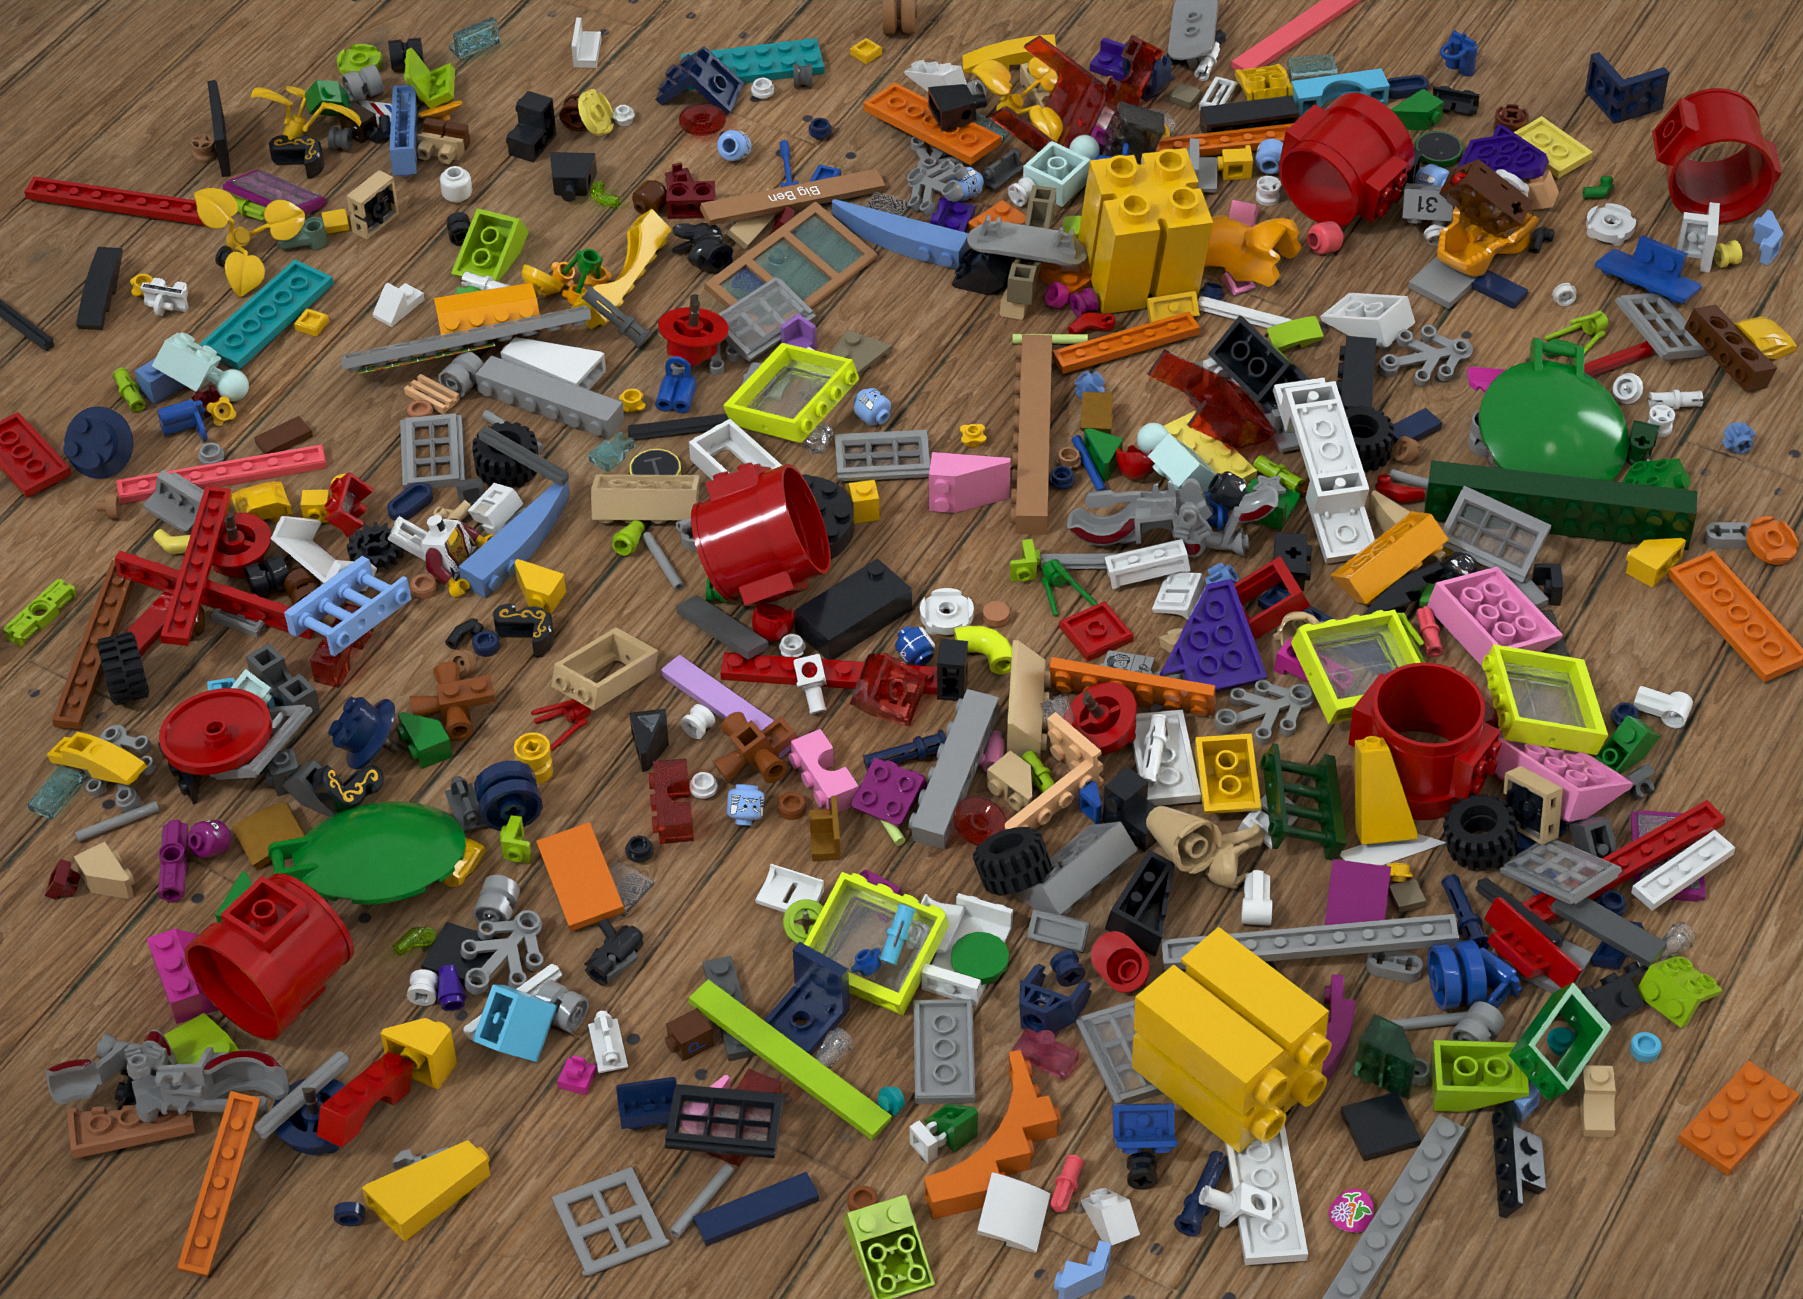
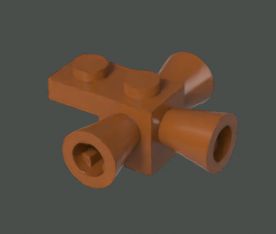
M441 663L433 670V675L438 683L436 685L437 696H410L412 713L427 718L441 712L443 726H446V734L452 741H462L469 738L473 733L469 707L496 702L491 676L485 675L460 680V667L456 663Z
M742 712L731 713L723 720L721 730L730 737L737 750L712 762L728 783L736 777L747 763L754 771L759 769L764 781L767 783H775L786 774L787 763L776 755L788 747L792 740L799 737L782 716L763 730H760L752 720L747 722Z

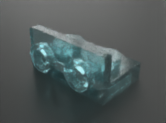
M491 17L454 33V43L449 45L450 51L459 60H463L499 44L497 21Z

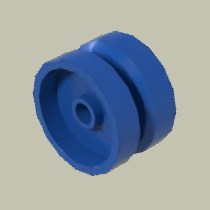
M1475 941L1457 942L1453 949L1447 944L1434 945L1429 948V981L1434 1000L1439 1009L1442 1011L1456 1009L1460 1006L1461 1001L1468 1007L1472 1006L1475 1002L1486 1001V971L1480 949Z

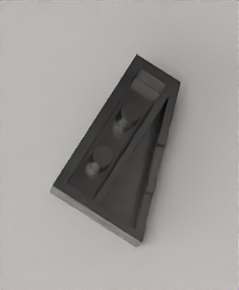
M1149 850L1112 907L1105 926V930L1109 932L1117 931L1124 933L1140 949L1155 957L1163 937L1168 898L1175 866L1172 861Z

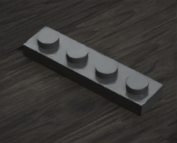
M726 956L703 961L706 981L709 979L745 1006L732 957ZM719 1027L728 1061L757 1056V1054Z

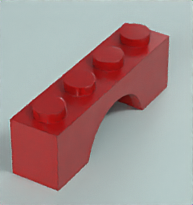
M389 1051L320 1106L317 1136L343 1148L360 1134L366 1116L378 1100L394 1106L410 1092L414 1062Z

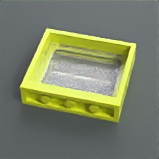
M781 343L729 398L723 407L728 419H731L741 428L802 443L857 383L859 376L852 359Z
M1378 610L1372 614L1363 616L1353 615L1347 619L1337 621L1331 619L1321 624H1305L1298 628L1291 641V645L1328 724L1351 720L1353 707L1380 673L1387 675L1398 667L1412 663H1421L1395 610Z
M1493 644L1488 655H1485L1483 658L1482 668L1486 673L1488 689L1492 694L1493 707L1496 709L1499 719L1498 724L1502 729L1504 740L1597 755L1608 737V733L1585 661L1578 658Z
M842 872L804 944L848 968L850 994L904 1016L921 982V972L926 963H931L949 927V922L945 911L935 905L927 907L920 904L911 895L904 894L900 896L893 893V890L884 884L879 883L876 886L867 882V879L859 874L852 873L849 875ZM903 904L915 909L916 913H914L907 933L909 939L908 942L905 941L897 966L881 961L880 968L871 975L862 976L860 972L853 973L851 967L855 964V956L864 949L872 951L874 948H879L882 954L888 937L886 931L887 928L892 926L898 905ZM901 922V925H900V927H899L898 934H899V932H900V929H901V926H902V922ZM897 934V936H896V938H895L893 947L895 946V943H896L898 934Z

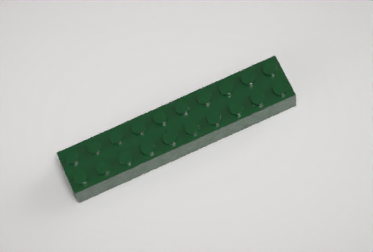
M1431 460L1424 513L1432 514L1436 521L1446 522L1461 490L1466 486L1550 524L1552 527L1549 534L1640 545L1644 540L1683 538L1686 540L1684 550L1688 551L1697 515L1698 491ZM1466 503L1461 517L1480 525L1486 512ZM1491 514L1485 527L1509 529L1511 523ZM1516 526L1515 530L1527 531L1518 526Z

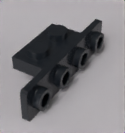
M1635 961L1623 967L1625 973L1617 977L1616 973H1612L1599 980L1602 984L1594 989L1592 985H1589L1580 991L1610 1024L1644 1006L1631 978L1648 970L1647 966Z
M1511 1101L1496 1110L1492 1115L1499 1216L1502 1218H1507L1523 1206L1522 1188L1538 1195L1546 1190L1542 1137L1518 1128L1516 1103Z

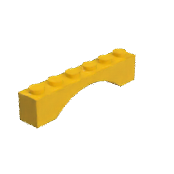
M653 209L639 216L627 231V256L619 276L611 283L593 286L598 293L617 308L623 304V296L630 293L635 287L634 281L638 280L646 272L644 267L657 257L655 252L661 249L668 241L666 237L672 229ZM584 291L571 308L588 305L591 319L586 320V325L590 329L598 325H606L609 320L582 299V296L586 293ZM597 300V302H598L601 306H603L606 310H608L610 313H612L608 308H606L603 304H601V303Z

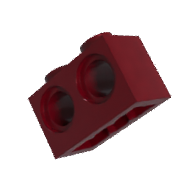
M715 181L667 182L666 204L668 219L704 218L700 210L701 203L716 200Z

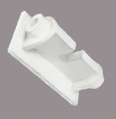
M599 1011L596 1014L594 1023L588 1024L598 1073L628 1068L618 1020L612 1019L607 1011Z

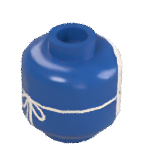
M907 626L897 634L899 638L895 643V649L907 665L923 666L934 657L935 643L924 628L919 626L911 628V626Z

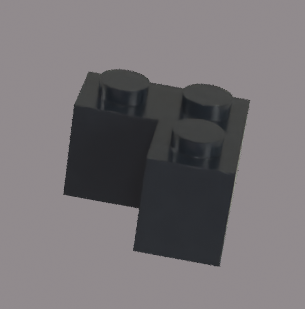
M527 91L516 103L515 110L518 115V124L507 134L506 144L508 145L510 156L534 163L557 134L553 98Z
M1126 767L1104 786L1103 822H1121L1134 845L1146 852L1157 842L1146 826L1148 814L1157 806L1147 800L1148 781L1129 767Z

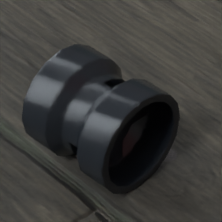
M455 212L447 217L446 225L449 240L456 246H462L471 222L467 214Z

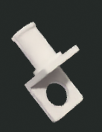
M815 654L795 659L794 666L798 679L796 684L800 691L802 690L806 693L809 713L816 714L826 711L821 687L826 685L827 682L820 655ZM808 662H812L817 666V673L812 678H807L802 674V667Z
M1244 1183L1239 1184L1228 1194L1207 1185L1200 1192L1199 1203L1201 1205L1220 1210L1219 1226L1225 1228L1241 1213L1267 1222L1272 1219V1194ZM1251 1196H1257L1263 1201L1264 1210L1261 1211L1254 1208L1251 1203Z

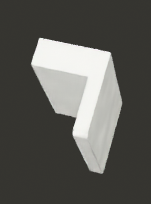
M576 18L573 34V66L577 68H597L602 39L601 32L583 31L581 18Z

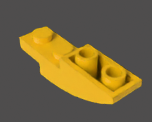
M76 732L71 738L64 737L47 754L51 763L88 770L94 779L130 785L136 781L141 772L147 767L145 762L126 750L106 740L81 732Z

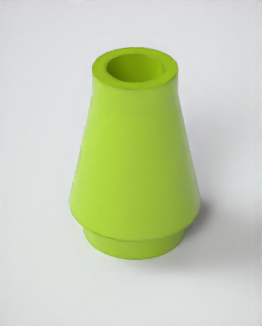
M633 520L628 526L613 536L612 547L615 552L623 556L635 552L641 535L645 530L644 525L640 521Z

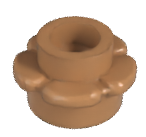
M1064 447L1059 451L1056 463L1073 470L1080 466L1081 456L1076 448Z

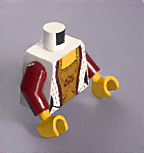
M440 515L431 516L427 520L430 530L421 542V548L426 560V569L430 575L434 576L443 585H449V592L453 597H460L465 594L464 591L470 588V584L464 578L455 581L460 573L459 566L475 550L476 545L474 542H477L480 548L494 535L489 534L483 537L479 535L480 532L457 519H442Z

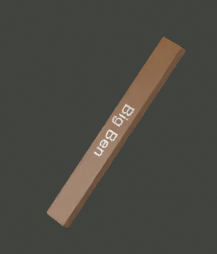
M877 169L704 202L701 203L700 210L708 225L712 226L783 212L787 206L792 209L808 207L815 201L818 204L832 202L833 199L843 200L883 192L886 185Z

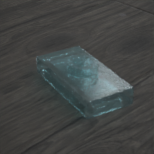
M1333 54L1287 58V67L1291 79L1337 75L1338 68Z
M59 765L27 803L28 809L53 819L84 782L83 774Z

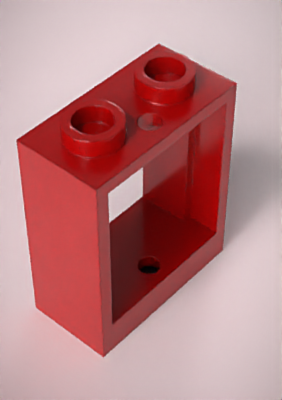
M1281 556L1234 584L1255 640L1281 625L1283 618L1287 614L1294 611L1302 612L1311 606ZM1283 581L1291 595L1255 617L1250 618L1243 605Z

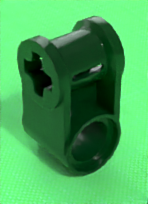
M1637 420L1633 421L1629 438L1630 445L1626 457L1628 464L1632 466L1638 461H1650L1660 425Z

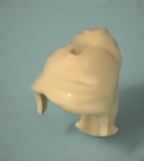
M1253 823V826L1250 828L1222 835L1220 849L1216 847L1215 852L1212 854L1215 859L1203 870L1211 882L1226 888L1236 889L1238 885L1245 881V875L1249 874V872L1237 876L1238 857L1248 849L1256 846L1261 847L1266 833L1259 824Z

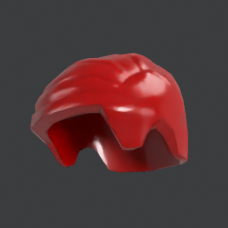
M1134 445L1128 446L1126 452H1123L1121 448L1116 449L1117 466L1124 477L1131 480H1140L1155 471L1152 467L1155 463L1148 455L1137 449Z
M758 603L752 615V627L756 634L767 641H779L784 636L789 635L794 627L795 616L793 609L789 612L778 605H761V603Z

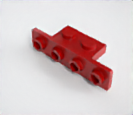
M1502 897L1495 898L1485 915V921L1497 930V932H1493L1487 941L1495 949V952L1500 957L1509 961L1520 975L1528 979L1546 974L1560 988L1571 983L1575 984L1582 972V968Z

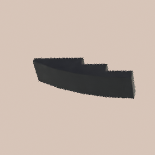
M97 248L80 301L76 321L78 329L103 330L105 314L110 310L112 294H116L123 253L122 248Z
M1436 560L1416 569L1382 593L1363 615L1372 614L1378 610H1395L1396 613H1405L1411 602L1420 599L1427 586L1426 582L1436 583L1443 567Z

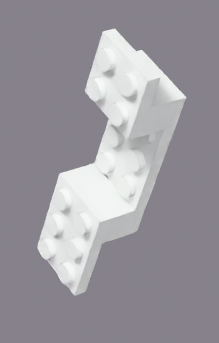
M1324 378L1274 385L1273 393L1285 432L1296 433L1310 479L1306 501L1325 563L1348 561L1371 544L1375 538L1364 507L1369 486L1336 382H1325Z

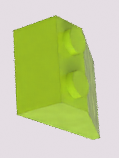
M477 208L451 274L462 278L464 273L469 271L482 277L490 276L494 281L499 282L521 253L529 229L519 218Z
M205 1013L164 1034L178 1064H198L207 1047H213L214 1053L239 1051L229 1035Z
M1434 1040L1430 1060L1433 1111L1466 1112L1528 1097V1077L1509 1056L1517 1042Z

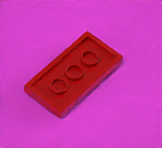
M19 412L0 421V470L26 498L72 475L71 469Z

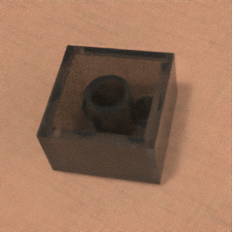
M1119 101L1103 134L1102 154L1109 156L1122 155L1124 143H1128L1129 155H1134L1136 162H1141V153L1155 152L1164 134V114Z

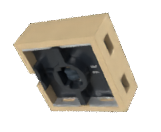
M380 170L346 196L348 209L352 212L350 217L352 232L366 240L399 215L394 177Z
M1522 766L1505 772L1503 793L1506 794V802L1509 808L1512 807L1514 811L1517 831L1542 845L1559 837L1563 788Z

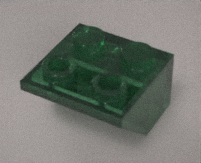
M1375 1014L1359 1039L1354 1075L1360 1077L1365 1082L1373 1083L1386 1089L1389 1093L1398 1092L1399 1096L1409 1100L1417 1063L1416 1057L1403 1027Z

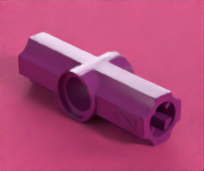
M169 820L166 825H163L162 846L158 852L160 859L158 895L160 899H164L168 903L178 902L184 897L186 874L189 870L187 863L189 828L188 824L182 823L179 820Z

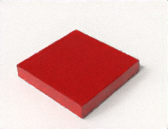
M1105 601L1059 621V628L1087 662L1107 654L1108 650L1113 651L1133 642L1134 635Z

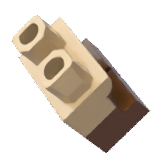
M426 117L423 122L424 129L422 133L417 134L418 158L428 160L431 156H436L444 164H450L452 160L460 161L470 145L468 125L449 121L446 124V121Z

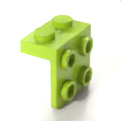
M413 48L407 49L404 79L417 92L419 100L425 102L430 109L446 104L454 99L455 68L452 64H446L430 72Z
M1674 956L1650 965L1637 991L1642 1000L1680 1028H1683L1689 1023L1700 1002L1718 996L1722 989L1716 984L1714 978L1700 973L1693 968V964L1688 959Z

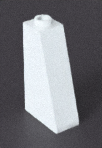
M515 337L501 351V358L505 361L587 390L606 372L605 355L600 351Z

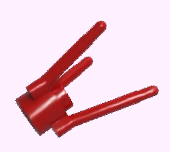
M574 699L531 711V715L550 712L535 718L534 723L536 724L560 715H564L569 723L572 721L575 723L550 746L551 751H554L580 727L588 724L586 718L591 715L589 707Z

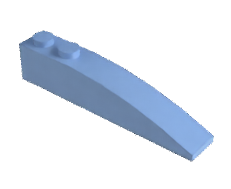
M399 85L393 86L390 158L393 176L408 177L412 174H417V92L412 86Z
M836 199L832 201L833 217L852 233L890 251L913 259L957 269L964 260L963 255L969 250L967 241L969 233Z
M568 481L564 486L554 483L459 566L460 579L464 578L469 582L470 590L486 598L493 591H496L510 576L516 574L514 563L516 559L527 561L534 554L554 527L570 496Z

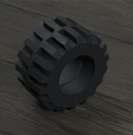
M1363 405L1347 407L1345 413L1363 471L1367 473L1369 470H1378L1379 466L1383 467L1386 465V462L1391 457L1394 425L1390 423L1391 419L1388 416H1384V412L1376 411L1373 407L1365 408Z
M504 421L502 424L498 422L494 423V426H488L539 455L535 434L533 431H529L527 426L521 427L520 423L515 422L511 424L510 421ZM479 432L477 433V438L473 440L472 449L476 474L482 479V482H487L488 486L497 483L513 488V486L520 487L524 485L525 481L529 482L532 480V476H536L537 472L481 441L478 436Z
M129 631L98 639L97 648L111 701L115 706L147 698L149 696V688L135 635Z
M1473 794L1469 795V798L1466 800L1464 798L1459 799L1457 805L1452 804L1449 807L1450 812H1446L1444 816L1443 828L1448 853H1450L1453 861L1457 860L1458 865L1461 867L1467 865L1468 869L1473 871L1475 868H1480V871H1487L1486 868H1498L1499 863L1505 864L1509 861L1508 856H1514L1516 853L1515 848H1518L1519 843L1514 811L1512 807L1509 808L1505 800L1500 801L1499 797L1494 795L1490 798L1488 794H1481L1478 797ZM1480 830H1489V832L1484 834H1472Z
M1014 827L1000 831L982 841L973 852V860L985 890L991 894L1005 895L1026 890L1043 880L1046 874L1050 872V867L1052 866L1040 832L1030 827Z

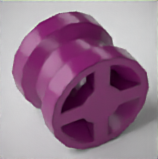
M1091 288L1083 289L1080 294L1076 292L1069 296L1071 309L1077 317L1088 311L1095 312L1099 308L1097 296Z

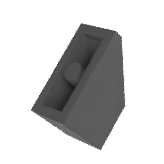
M315 759L299 765V771L292 773L282 786L301 805L328 817L339 813L329 810L319 801L314 792L313 775L322 766Z
M1592 816L1569 824L1575 848L1601 859L1617 850L1609 818Z

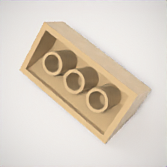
M596 474L591 488L592 520H598L600 523H612L614 520H625L626 523H631L633 520H651L652 523L659 524L665 523L666 520H677L678 522L690 518L692 506L694 503L699 502L700 475Z
M1013 640L1007 753L1012 751L1021 758L1023 754L1033 750L1034 752L1036 751L1040 759L1041 750H1046L1047 734H1042V729H1048V713H1043V708H1049V692H1044V687L1050 688V671H1045V659L1019 640Z

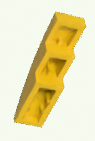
M1055 34L1006 40L962 55L963 73H973L972 70L978 64L988 60L1000 62L1009 71L1010 65L1029 63L1036 56H1056Z

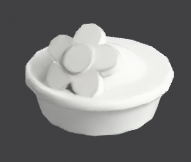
M1632 373L1622 374L1613 384V395L1622 404L1636 402L1643 393L1641 379Z

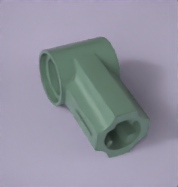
M311 217L305 220L302 229L297 235L289 240L279 241V246L283 250L308 245L310 249L318 250L328 244V237L323 220L318 217Z

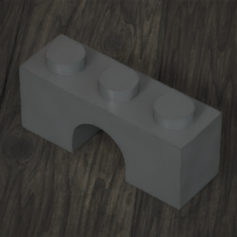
M269 643L246 656L249 672L273 689L270 694L274 697V702L278 706L306 705V707H311L313 711L307 718L320 711L316 689L301 674L292 677L286 667L284 657Z

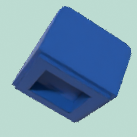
M1093 781L1079 792V810L1095 824H1100L1102 804L1096 782Z

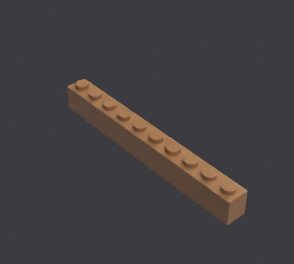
M1022 334V345H1017L1016 360H1021V362H1016V377H1021V379H1015V395H1020V397H1015L1014 412L1019 413V415H1014V430L1019 431V433L1013 434V449H1018V451H1013L1012 467H1017V470H1012V485H1017V488H1012L1011 504H1016V507H1011L1010 523H1016L1015 534L1047 535L1052 335Z

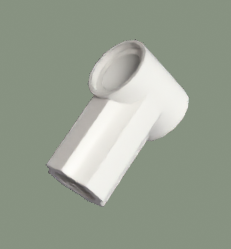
M1640 686L1634 706L1637 710L1661 717L1663 723L1671 728H1681L1684 726L1692 709L1693 700L1688 694L1678 691L1668 695Z
M1253 870L1245 875V898L1242 901L1241 924L1271 926L1272 900H1270V876L1265 874L1264 871Z

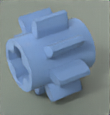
M1085 371L1075 380L1074 384L1077 388L1074 391L1082 400L1083 392L1104 393L1105 388L1103 385L1106 382L1097 371L1093 374Z
M1735 422L1726 427L1723 433L1726 438L1722 440V443L1727 450L1730 449L1732 454H1743L1753 447L1754 441L1752 438L1756 434L1752 427H1748L1745 422L1742 424Z
M1222 562L1209 568L1207 571L1210 575L1205 578L1206 584L1232 579L1234 584L1239 581L1235 569L1231 565L1224 567Z

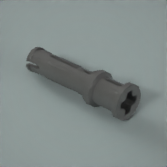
M592 286L582 296V299L618 327L617 331H619L620 335L624 334L632 340L637 349L651 333L650 329L646 330L638 324L633 315H625ZM597 300H598L601 304H603L606 308H608L612 313H614V315H612L608 310H606L603 306H601V305L597 302ZM630 328H632L634 331H636L640 336H638V335H637L635 332H633Z

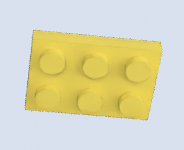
M1542 116L1514 132L1546 153L1549 160L1546 170H1550L1551 174L1557 179L1592 159L1593 152Z

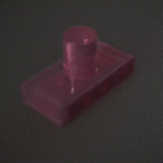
M1026 1028L1012 1048V1051L1021 1050L1024 1061L1029 1060L1031 1065L1063 1080L1066 1079L1079 1059L1078 1051L1055 1041L1054 1033L1049 1030H1042L1037 1033Z

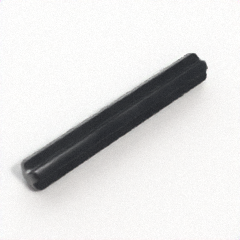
M0 298L1 318L43 350L48 351L54 347L55 344L52 337Z
M726 414L629 425L628 437L630 440L709 431L716 425L728 420V416Z
M1483 878L1478 880L1476 891L1488 901L1493 903L1495 898L1502 897L1559 949L1563 946L1562 943L1565 939L1555 929L1490 879Z

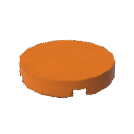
M1762 516L1757 518L1746 531V541L1750 550L1756 557L1769 564L1783 565L1789 562L1795 556L1796 548L1798 547V540L1794 531L1785 522L1781 521L1779 523L1774 520L1775 517Z

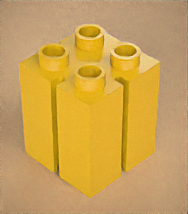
M1186 148L1142 154L1140 165L1137 164L1134 155H1118L1112 158L1090 160L1078 240L1086 249L1087 257L1084 261L1089 274L1092 273L1091 282L1102 314L1145 309L1149 293L1152 294V297L1196 291L1198 301L1213 221L1201 188L1197 189L1198 179Z
M1218 927L1181 958V963L1186 966L1185 973L1175 965H1172L1135 996L1134 1030L1137 1033L1133 1036L1132 1068L1240 1154L1255 1139L1260 1140L1262 1143L1271 1141L1284 1126L1287 1118L1285 1113L1297 1102L1304 1107H1308L1324 1091L1327 1078L1322 1075V1066L1332 1046V1043L1326 1039L1329 1010Z

